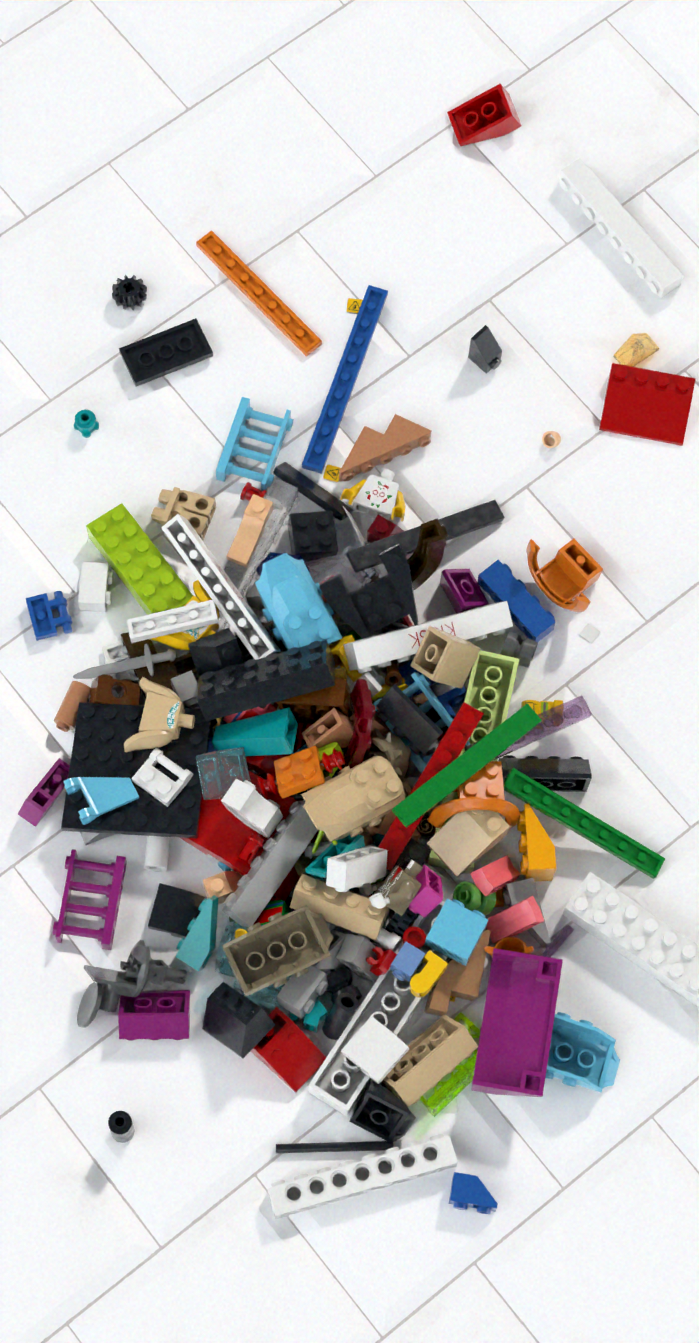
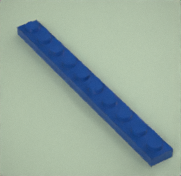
M371 285L367 287L302 462L303 469L320 474L323 473L386 302L388 290Z

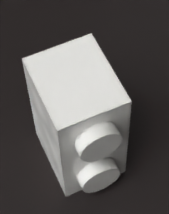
M82 562L78 599L80 610L106 612L107 604H111V591H108V585L113 583V571L109 570L108 563Z

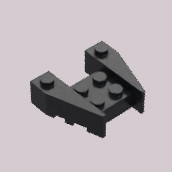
M400 543L379 554L388 573L387 575L350 593L341 574L319 585L329 606L363 639L372 637V633L407 615H410L415 626L418 625L419 621L410 563Z

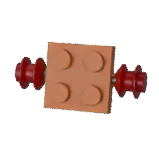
M315 745L274 761L276 777L270 773H267V779L263 780L261 777H258V782L255 783L257 792L268 798L269 792L272 791L276 795L279 790V794L283 799L325 783L323 770L325 769L331 774L335 767L342 770V765L345 764L344 757L341 751L337 752L334 748L331 755L323 752L321 760L319 750Z

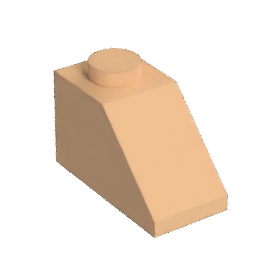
M224 871L203 879V887L207 897L210 898L215 895L218 897V905L224 903L227 897L238 888L237 884L242 875L236 871Z

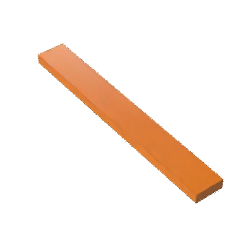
M212 230L196 242V246L306 357L322 345V340Z

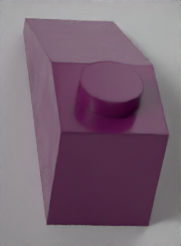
M58 758L26 798L18 815L36 827L65 789L64 781L68 779L70 765Z

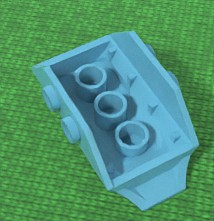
M284 553L263 564L261 576L255 582L265 607L262 611L266 620H271L275 627L272 629L277 641H282L287 651L293 647L299 648L309 645L314 641L327 640L328 645L342 639L331 616L334 614L328 602L324 603L321 597L323 593L319 587L320 584L318 582L314 583L303 559L297 560Z
M558 1012L554 1016L545 1078L553 1079L555 1077L561 1079L565 1085L572 1087L579 1085L598 1092H602L604 1087L613 1086L620 1063L614 1048L616 1039L601 1029L594 1027L593 1023L589 1021L579 1020L578 1022L570 1019V1015Z

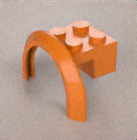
M573 538L558 550L554 559L539 569L537 555L540 547L530 539L526 549L527 560L531 575L538 587L556 605L573 612H584L591 601L582 592L599 579L603 568Z
M491 761L453 792H457L458 799L445 802L434 808L427 821L436 828H441L444 822L454 814L469 810H490L502 814L505 817L504 821L510 826L509 830L513 828L520 818V811L517 806L506 801L504 798L501 761Z

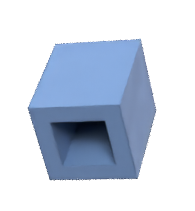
M405 942L391 964L390 970L393 971V976L401 981L406 979L410 982L422 964L426 953Z

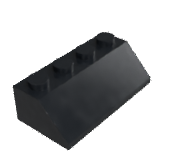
M506 755L498 760L502 763L503 783L512 768L552 791L587 792L592 779L589 759H583L578 756L570 757L569 759H561L558 756L538 759L537 756L516 758L512 755Z

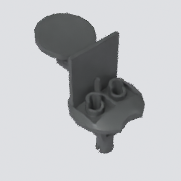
M139 940L134 945L127 962H120V969L126 970V972L84 965V970L94 982L89 985L81 999L77 1014V1024L82 1028L88 1027L95 1019L99 1009L107 1012H116L120 995L137 997L146 985L147 980L163 986L165 981L184 984L186 980L183 977L187 978V971L185 969L168 967L163 960H153L150 949L145 945L144 940Z

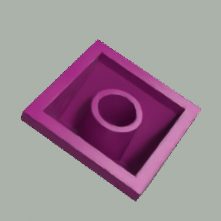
M444 569L441 572L440 585L456 613L489 605L470 569Z

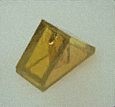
M647 333L632 334L613 357L621 365L634 367L657 352L659 347Z

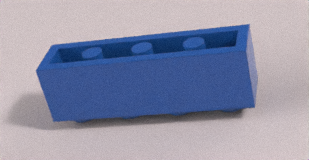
M498 559L478 575L477 583L495 603L507 601L512 622L527 638L539 642L554 630L556 622L553 614L542 608L539 599L535 595H531L526 590L525 584L512 575V571L507 564H502Z

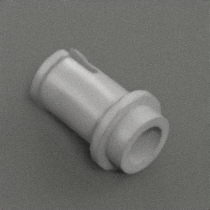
M310 841L305 848V857L312 859V856H319L331 845V841L320 842L316 853H312L314 843Z

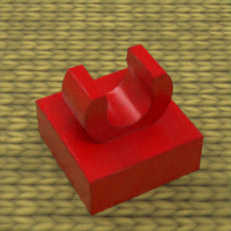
M374 947L372 951L376 953L377 959L374 960L372 957H367L366 962L369 965H373L370 971L374 975L386 974L397 954L391 949L383 951L380 947Z

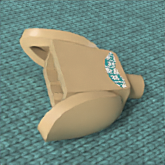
M142 677L139 685L147 697L139 726V733L132 735L124 742L125 752L165 746L172 739L179 738L181 727L193 729L195 723L194 715L184 714L183 703L175 692Z

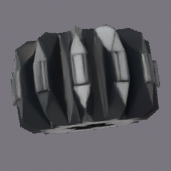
M126 274L124 280L117 278V284L112 286V298L115 300L116 305H123L124 310L131 307L133 311L135 305L141 307L143 305L142 301L147 299V287L143 284L142 278L136 280L135 275L128 278Z

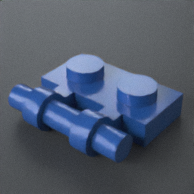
M62 591L54 592L55 599L48 600L47 593L25 598L36 641L57 636L56 627H63L65 634L73 631L71 626L73 623L72 618L68 615L66 608L68 603L66 598L63 597ZM58 609L60 617L53 618L51 610Z

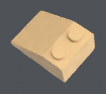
M464 811L455 814L427 842V845L453 874L458 877L508 835L510 826L494 811Z

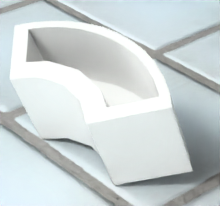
M235 779L221 800L224 806L240 821L268 839L283 818L279 809L280 806L276 802L262 797L256 791L255 785L247 780L242 782Z

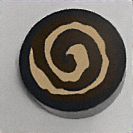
M424 815L416 827L422 839H429L435 835L436 827L427 821L428 815Z

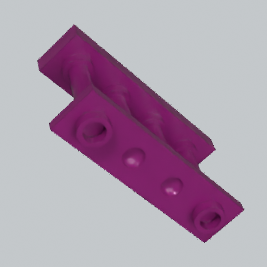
M72 849L71 855L67 856L65 861V869L68 870L59 920L54 922L52 934L56 935L57 943H62L63 934L98 939V942H101L102 949L112 950L127 866L126 857L117 856L116 862L111 864L78 860L77 851ZM75 869L110 873V876H113L112 884L104 886L73 881ZM71 891L106 895L109 898L108 906L100 908L69 903ZM67 912L102 917L105 920L104 928L96 930L65 925Z

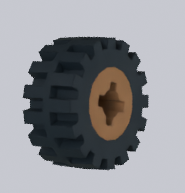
M409 907L402 916L395 912L385 930L390 933L394 932L403 938L405 930L414 924L419 913H413Z

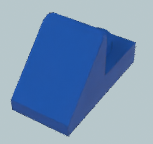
M464 686L462 689L455 687L437 697L452 719L455 718L456 714L451 706L457 707L465 701L467 691Z

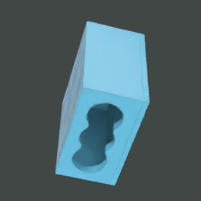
M447 899L426 937L425 945L466 966L487 926L488 919L477 910L470 911L464 908L465 905L458 900L453 899L451 901Z

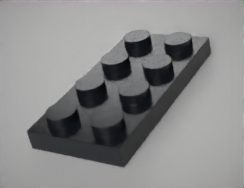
M197 318L119 348V353L135 387L213 357V351Z

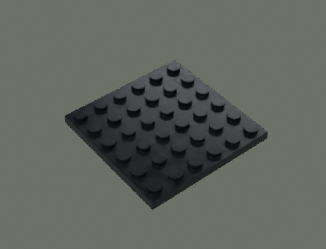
M79 702L68 779L74 777L130 778L132 781V777L148 760L151 752L154 750L142 749L125 752L124 742L132 735L139 733L144 706ZM184 708V714L195 716L193 729L181 727L178 739H172L167 745L158 748L165 757L182 769H187L193 773L191 780L168 807L132 781L139 799L104 813L90 823L83 825L78 811L89 808V805L81 789L70 795L66 791L61 823L62 831L197 839L212 720L206 722L200 708ZM160 763L154 766L174 782L179 779L178 776Z

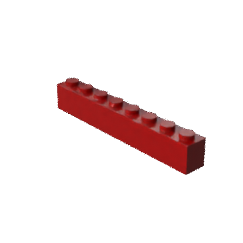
M463 702L410 794L459 757L484 713ZM397 816L395 817L378 848L387 850L386 869L389 871L392 870L423 816L407 828Z

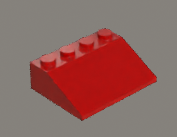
M612 363L599 430L683 446L696 378Z

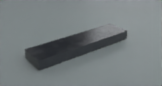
M287 462L275 467L273 471L275 476L325 511L333 510V516L339 521L348 517L344 507L350 514L352 513L353 509Z

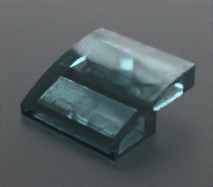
M244 747L219 750L196 756L204 800L223 798L235 779L242 782L245 780L251 782Z

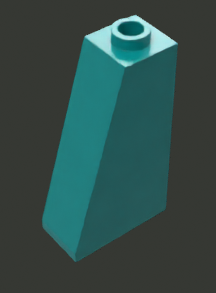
M290 708L273 711L216 726L214 736L212 737V745L214 749L218 750L221 757L291 754L294 749L298 723Z

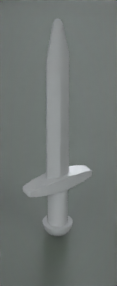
M145 644V656L91 667L73 675V678L92 679L102 674L110 675L146 666L150 675L154 676V663L168 660L172 662L176 658V653L174 650L168 649L167 652L152 655L149 646Z

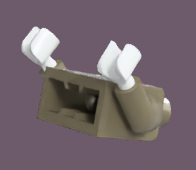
M411 860L405 870L397 865L385 880L376 881V884L373 885L365 883L359 889L364 896H369L374 892V895L369 897L373 907L383 908L388 906L402 916L422 885L416 877L423 867L414 860Z

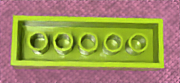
M123 503L86 525L89 539L147 615L183 607L193 597L192 593Z

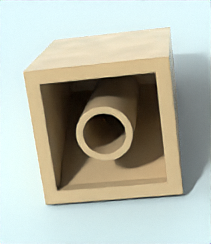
M429 626L410 666L435 682L462 689L481 648L467 640Z

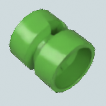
M463 881L456 886L453 893V899L462 902L465 905L464 908L470 911L477 910L484 915L491 913L496 904L495 892L485 896L475 883Z

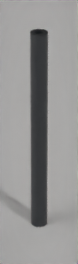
M393 1141L276 1144V1153L384 1151L393 1148L394 1145Z

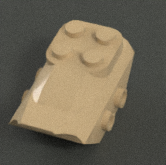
M377 755L351 769L349 766L343 768L337 773L338 776L334 778L328 776L324 778L325 783L301 794L305 800L304 809L317 830L324 831L329 841L343 839L349 835L353 838L363 832L362 828L367 825L370 828L374 827L382 821L381 818L405 799L403 784L390 762Z

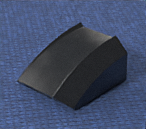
M370 1080L359 1097L349 1122L386 1141L395 1142L405 1136L416 1117L391 1091Z

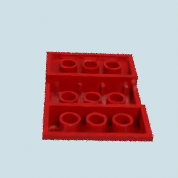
M216 755L205 772L197 839H181L244 876L250 871L251 864H247L243 859H239L238 855H240L246 845L247 837H251L253 833L264 840L263 845L268 838L240 821L224 806L221 800L235 779L242 782L247 780L255 785L258 782L259 776ZM279 790L276 795L272 791L269 792L268 798H265L266 800L270 799L280 806L279 809L283 815L281 821L286 819L289 815V808L297 801L291 796L282 799ZM276 828L269 838H273L277 832ZM319 831L316 832V834L311 840V843H314L316 841ZM261 847L259 848V850H258V852L256 853V855L254 856L253 860H254L257 856H260V855H261V853L264 851L263 848H261ZM294 866L272 897L283 901L287 900L300 878Z

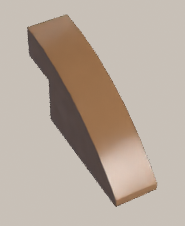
M490 930L483 932L466 966L450 958L447 962V969L429 993L424 1010L425 1013L437 1016L446 1014L450 996L473 1001L478 997L487 953L484 947L488 946Z

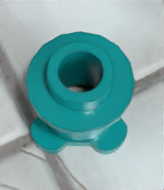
M86 409L77 412L73 425L74 429L79 430L84 438H89L94 430L99 429V423L96 421L95 414Z

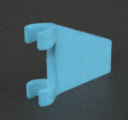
M74 777L64 781V787L68 795L81 789L89 805V808L78 811L83 825L90 823L104 813L139 799V795L130 778Z

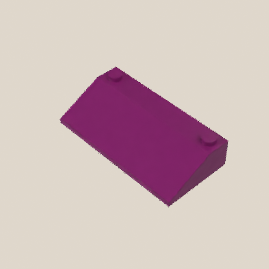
M493 949L471 1091L494 1095L543 1097L563 959Z

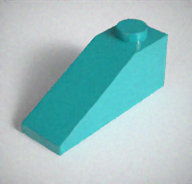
M349 835L343 839L336 840L337 845L334 846L332 843L305 869L306 873L326 878L328 858L365 847L363 835H357L353 838Z

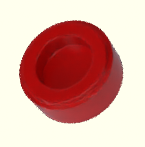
M413 926L405 930L403 944L408 942L419 950L425 945L426 934L421 928Z

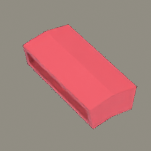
M508 855L470 873L475 885L485 896L506 887V884L514 882L521 875L513 866Z
M532 895L489 917L486 928L491 931L492 943H498L505 937H514L544 922L540 907Z

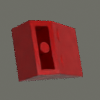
M276 1007L268 1015L275 1026L251 1052L297 1093L321 1067L327 1057L287 1015Z

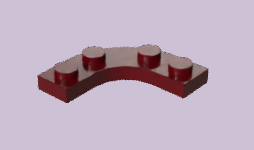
M359 678L350 694L355 713V726L351 741L344 753V767L349 766L350 769L363 763L365 752L371 747L370 734L372 718L375 715V705H372L371 690L368 688L367 680Z

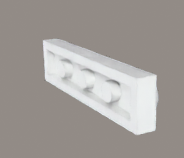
M214 600L127 620L132 643L219 623Z

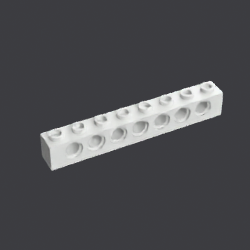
M438 1134L430 1137V1141L421 1143V1140L407 1144L408 1148L401 1150L398 1147H393L385 1150L384 1155L377 1157L375 1153L362 1157L363 1161L356 1163L353 1160L345 1161L339 1164V1168L332 1170L330 1167H324L317 1170L315 1175L300 1174L295 1176L294 1181L285 1183V1180L276 1181L271 1184L272 1187L268 1188L275 1220L457 1167L458 1161L450 1135L444 1137L443 1134ZM426 1150H433L436 1153V1159L429 1161L425 1159L423 1153ZM409 1156L413 1159L414 1165L404 1167L401 1159ZM381 1163H387L391 1166V1172L383 1174L379 1171L378 1166ZM358 1170H366L369 1177L364 1181L357 1179L355 1173ZM337 1176H342L345 1178L346 1184L343 1187H336L333 1184V1179ZM313 1183H320L323 1186V1191L319 1194H314L311 1192L310 1186ZM292 1189H296L300 1192L301 1196L298 1200L292 1201L287 1197V1193Z

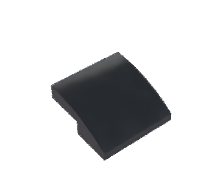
M159 883L148 928L170 933L174 937L186 938L189 933L187 928L192 919H197L201 911L198 909L205 897L191 891Z

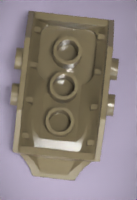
M307 905L284 916L279 912L268 918L269 923L261 926L260 922L247 928L248 933L222 945L231 969L246 996L272 984L274 988L287 983L286 977L293 974L296 978L309 972L307 967L331 956L328 949L333 937L322 914L309 911Z

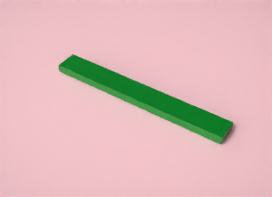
M527 703L401 801L391 811L406 828L540 724L541 718Z
M515 768L510 769L503 783L504 791L529 804L531 807L652 879L657 877L665 861L664 857Z

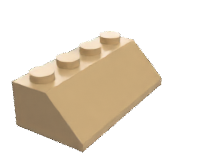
M306 873L301 875L294 889L290 908L295 910L307 905L309 911L322 914L325 921L377 940L390 910L388 906L383 908L373 907L369 897L351 890L348 892H338L334 887L327 886L325 880Z
M444 1014L408 1045V1052L381 1082L409 1107L417 1103L425 1092L434 1088L438 1081L446 1074L453 1072L462 1060L469 1058L473 1051L478 1048V1045L464 1025Z

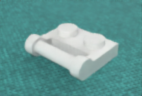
M155 748L148 760L132 777V781L168 807L191 780L193 773L187 769H182L165 757L160 749ZM160 763L178 776L179 779L174 782L154 766Z

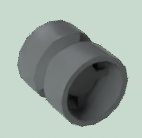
M509 631L500 655L518 658V665L529 668L538 642L529 638L523 640L521 635Z

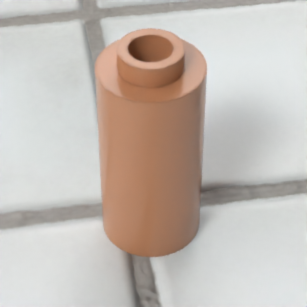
M78 681L71 682L53 720L56 723V728L64 732L74 730L79 702L87 703L91 692L89 686Z

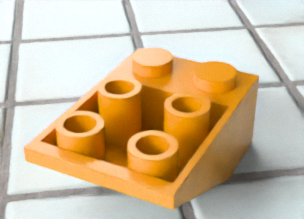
M524 804L517 822V831H521L520 840L518 841L519 853H523L522 861H520V873L525 875V879L533 878L534 882L552 881L557 869L555 846L531 806Z

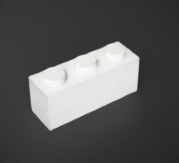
M368 845L328 858L326 885L334 887L338 892H348L350 888L362 887L365 883H374L377 879L386 877L387 850Z

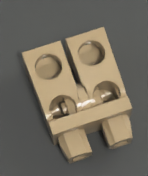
M174 487L173 491L162 489L158 500L160 503L166 504V508L154 507L151 514L152 520L164 526L179 514L190 522L203 541L217 508L215 498L180 490L177 487Z

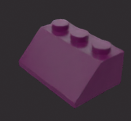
M142 990L137 997L120 995L118 1013L119 1039L129 1041L136 1039H189L190 990Z

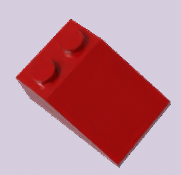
M501 83L447 112L460 146L505 136L522 126L510 94Z

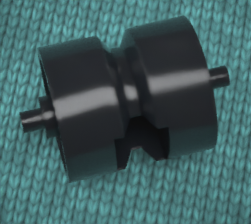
M348 967L338 970L330 969L331 973L327 975L328 987L326 991L333 993L331 996L333 1004L340 993L352 994L358 1001L363 997L358 986L351 984L353 976Z

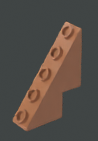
M397 414L394 415L384 434L364 426L339 471V481H349L361 472L367 473L381 463L387 464L399 455L405 456L419 446L425 447L431 443L432 430Z
M334 707L302 732L307 747L310 748L316 745L317 748L337 742L340 748H347L354 731L355 713L347 717ZM376 711L372 718L371 738L374 729H378L382 735H387L391 732L387 725L376 715Z

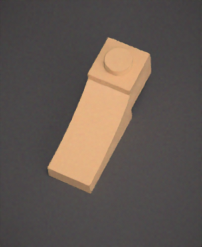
M253 494L244 511V516L234 541L226 555L227 560L247 567L273 511L272 501Z

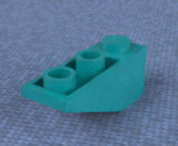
M215 895L202 901L198 909L201 911L197 919H192L187 928L189 930L187 937H183L176 947L179 951L175 957L197 971L205 968L216 949L218 897Z

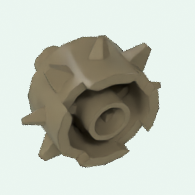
M374 729L371 747L369 750H366L363 762L376 755L382 756L390 762L399 778L406 776L409 758L411 757L410 747L405 745L395 734L389 732L387 735H382L378 729Z

